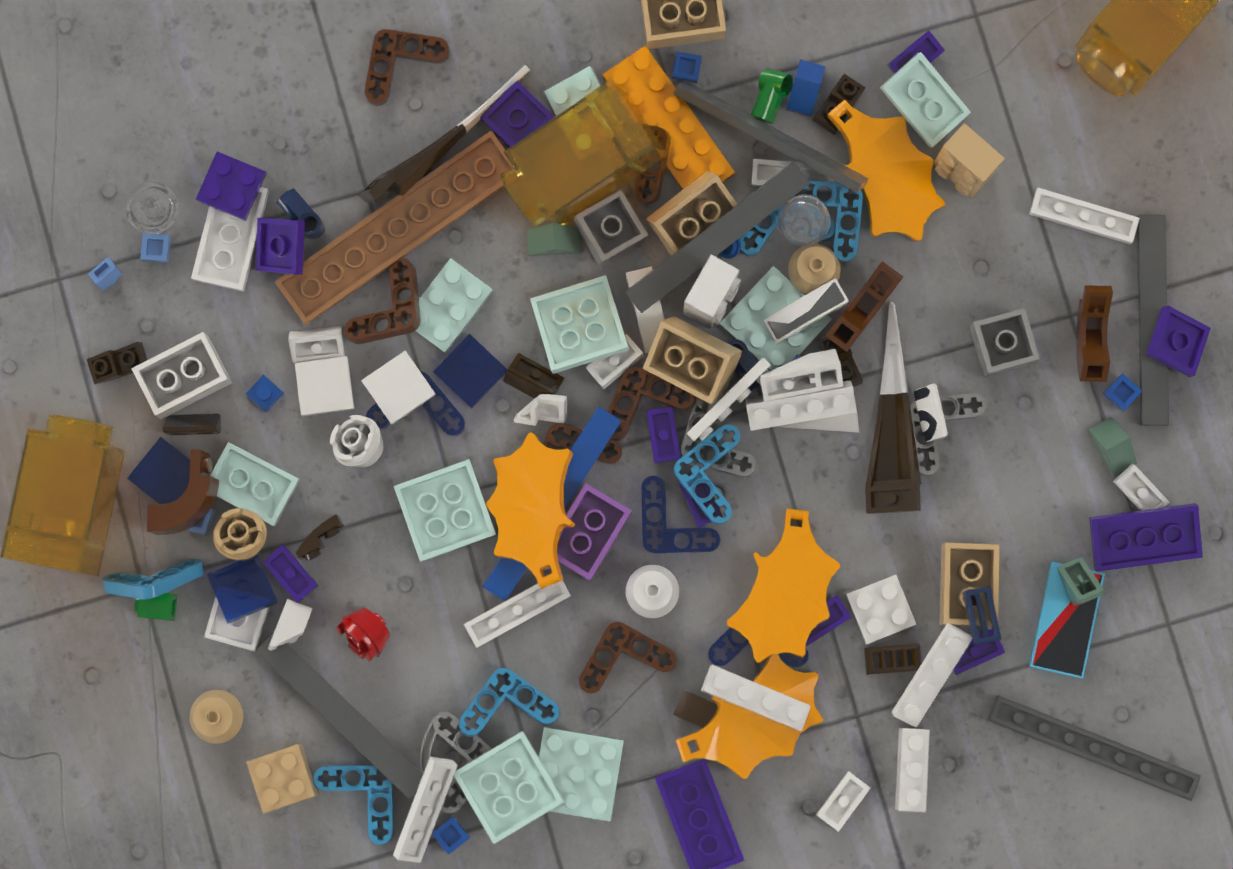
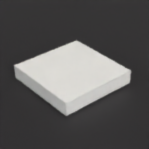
M406 350L361 380L392 425L436 395Z
M348 356L295 363L302 417L355 409Z
M219 586L204 638L256 652L272 600Z

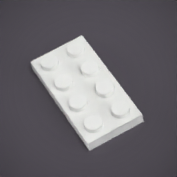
M260 188L246 221L209 206L191 276L192 280L244 292L256 247L257 218H263L269 195L268 188Z

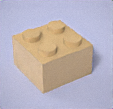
M297 744L246 762L263 814L319 795L303 744Z

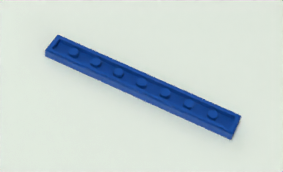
M599 406L570 449L573 452V456L564 482V509L621 423L620 419ZM500 558L482 587L506 601L527 569V566L514 559Z

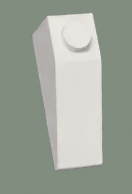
M652 266L627 272L626 281L628 289L653 270ZM660 300L643 313H640L632 302L645 354L649 353L662 320H665Z
M836 349L807 354L760 375L764 402L844 387L841 363Z

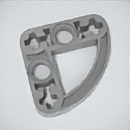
M442 712L432 720L424 735L420 750V771L424 774L429 758L432 757L433 745L438 734L468 760L466 765L480 757L475 754L474 758L469 756L470 753L476 750L479 743L483 745V748L479 749L483 754L493 748L477 735L473 737L474 744L470 749H462L458 743L459 737L462 735L461 731L455 735L452 741L449 736L453 733L449 729L442 731L439 728L441 726V722H439L441 717L443 719L450 717L452 719L450 724L455 729L458 728L460 719L451 712ZM455 777L449 786L448 796L455 793L456 789L452 788L455 783L462 790ZM459 794V796L455 800L457 803L456 807L452 805L446 807L444 805L446 803V799H444L441 810H443L446 813H454L458 811L466 803L468 799L466 797L464 798L462 794Z

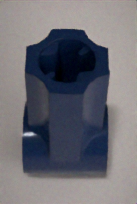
M294 188L280 196L276 203L290 220L305 221V224L309 220L317 221V227L313 231H306L304 228V236L307 239H317L323 234L324 224Z
M738 339L731 340L728 344L736 346L743 351L742 357L739 359L735 369V373L742 379L758 362L748 351L743 341ZM755 381L748 389L752 391L760 384Z

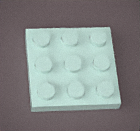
M773 266L719 325L735 340L743 341L748 351L758 361L764 358L771 365L768 368L771 371L791 362L797 354L800 355L832 319L827 315L817 323L776 344L764 320L805 296V294L796 289L792 282Z
M606 275L530 298L553 374L629 351Z
M470 459L394 486L420 562L496 536Z
M544 727L539 758L565 801L550 811L611 822L624 740Z
M524 731L454 773L455 779L493 844L565 802Z

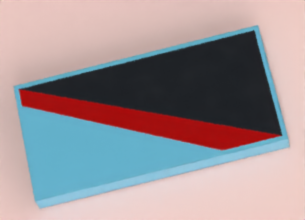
M1051 562L1029 667L1083 679L1100 596L1073 606L1057 569L1058 566L1063 564ZM1092 571L1102 586L1105 573Z

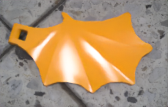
M843 100L827 116L841 132L847 143L850 160L849 165L844 166L869 178L861 191L867 203L870 235L876 237L884 233L898 232L907 235L915 242L921 241L923 226L930 214L945 206V201L937 195L931 183L934 159L920 152L911 143L906 130L905 117L872 118L854 109L846 100ZM844 113L850 118L845 124L839 118Z
M530 432L522 446L512 455L494 459L493 463L497 470V487L493 495L486 502V506L495 517L499 528L494 554L497 557L514 559L524 563L537 578L539 587L544 589L563 581L557 556L558 541L564 527L570 526L574 528L575 525L566 515L564 509V482L573 452L568 448L563 450L547 448L535 434ZM551 568L552 573L545 576L544 571Z
M786 508L784 532L779 544L767 557H762L757 552L753 554L758 567L756 581L747 600L727 620V627L740 632L749 641L756 663L762 662L771 655L791 653L803 658L805 656L806 641L810 632L818 624L828 620L830 617L826 603V592L831 578L840 569V563L826 554L817 545L810 529L808 510ZM801 520L802 527L790 526V521Z
M778 654L769 656L764 667L753 682L811 705L802 731H797L712 696L711 700L717 703L718 710L710 722L697 732L675 740L682 761L686 762L694 758L717 761L728 767L741 779H746L754 767L763 760L773 756H792L799 735L810 726L823 722V718L814 704V688L818 680V674L815 672L803 673L795 671L787 666ZM694 740L697 751L691 753L687 742Z

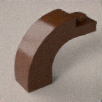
M882 261L850 305L840 315L826 337L847 352L889 298L903 276Z
M1085 285L1083 298L1079 300L1076 353L1080 381L1107 382L1111 362L1107 343V326L1113 296L1112 286Z
M201 449L190 450V479L186 491L180 498L171 503L148 505L147 532L155 535L180 533L196 525L209 512L219 488V480L209 476L213 469V462L209 453Z

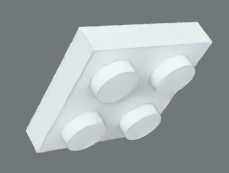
M897 575L846 594L865 644L916 625Z

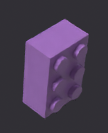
M585 483L567 513V516L575 524L574 528L566 526L560 533L557 546L558 562L591 582L632 514V510Z

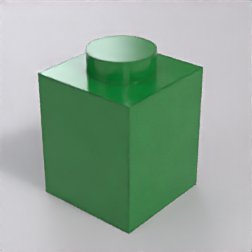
M164 593L151 599L136 598L134 609L135 612H138L137 617L175 621L178 595Z

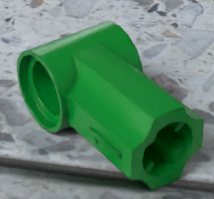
M769 68L764 69L758 80L760 92L751 116L762 122L773 124L783 97H787L792 90V75Z

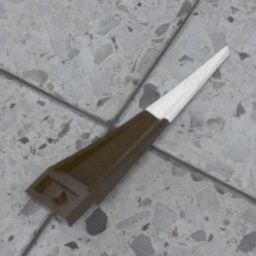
M526 65L523 66L492 97L457 126L417 154L376 177L359 196L366 203L382 201L391 191L403 196L530 69Z
M893 302L889 304L880 398L865 486L866 514L921 511V478L896 307Z

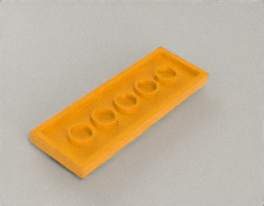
M646 45L602 74L608 86L635 123L657 126L669 132L671 143L666 168L682 190L707 171L717 174L722 182L735 175V171L687 103L673 94L675 86ZM658 132L657 136L646 134V140L656 142V146L658 142H663V137L659 135L660 132Z

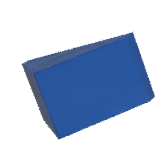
M800 59L786 110L812 116L826 66Z

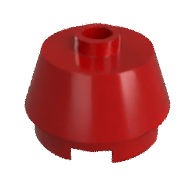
M362 608L343 616V621L336 626L339 635L345 633L346 639L349 642L347 646L361 659L366 657L369 662L375 656L379 657L390 638V633L385 626L386 622L384 619L367 608Z

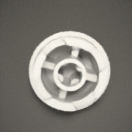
M361 415L349 416L351 419L345 421L341 426L337 424L331 433L330 444L333 446L334 456L337 461L346 466H371L380 458L383 452L384 444L379 427L370 418Z
M645 565L634 571L628 579L626 598L630 607L637 614L646 618H659L668 614L675 607L679 598V585L675 576L665 567Z

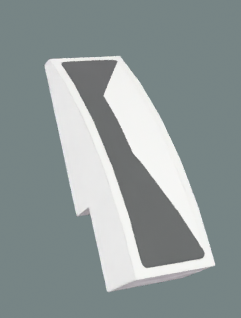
M835 278L764 320V323L775 343L778 344L846 306L849 300Z

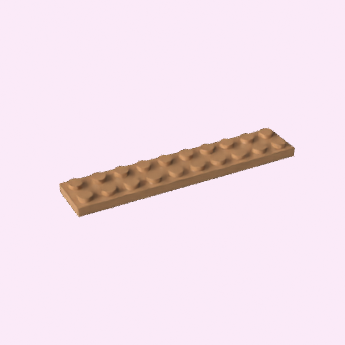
M490 131L416 182L403 196H396L303 261V274H285L277 279L275 283L302 322L307 326L390 268L391 264L410 254L520 177L522 172L493 132Z

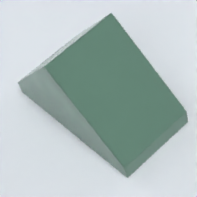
M551 223L527 229L528 256L581 254V237L576 226Z
M1112 417L1087 430L1113 477L1125 471L1132 463L1137 464L1130 437Z
M1082 557L1057 567L1073 606L1080 605L1105 594L1104 589Z

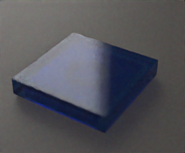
M468 334L433 373L472 409L506 374L507 368L471 334Z
M160 437L127 479L157 503H171L180 498L188 487L190 459L164 438Z
M258 555L248 560H240L207 574L227 624L278 603Z

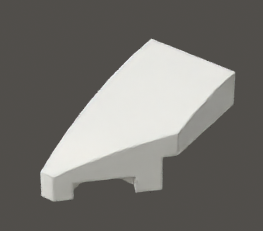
M540 394L516 414L514 422L536 426L538 420L564 424L567 419V396Z
M287 599L268 650H275L277 646L288 642L290 644L296 642L298 637L304 633L312 608Z

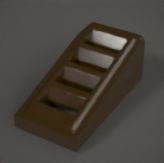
M919 643L864 648L866 675L918 671L922 664ZM906 650H911L913 666H908ZM888 651L890 658V668L885 667L884 652ZM895 651H900L901 667L896 665ZM878 652L879 657L878 669H874L873 653Z

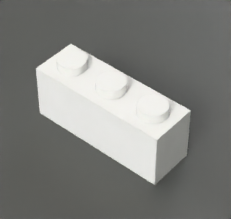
M899 728L895 809L898 811L926 812L930 730Z

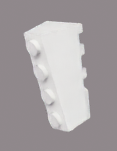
M851 380L843 381L844 387L771 401L764 402L763 395L746 398L750 430L784 427L859 433L857 409Z

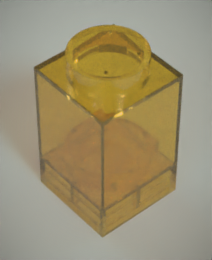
M1111 0L1089 25L1076 44V47L1080 49L1076 54V60L1085 74L1105 91L1118 97H1123L1128 92L1136 96L1220 0Z
M610 79L506 150L504 154L512 166L503 171L500 176L511 198L532 225L537 227L546 220L566 225L574 219L575 215L600 202L667 157L668 154L627 90Z
M49 414L45 431L27 429L0 555L1 558L99 576L125 454L124 450L110 444L113 427L88 420Z

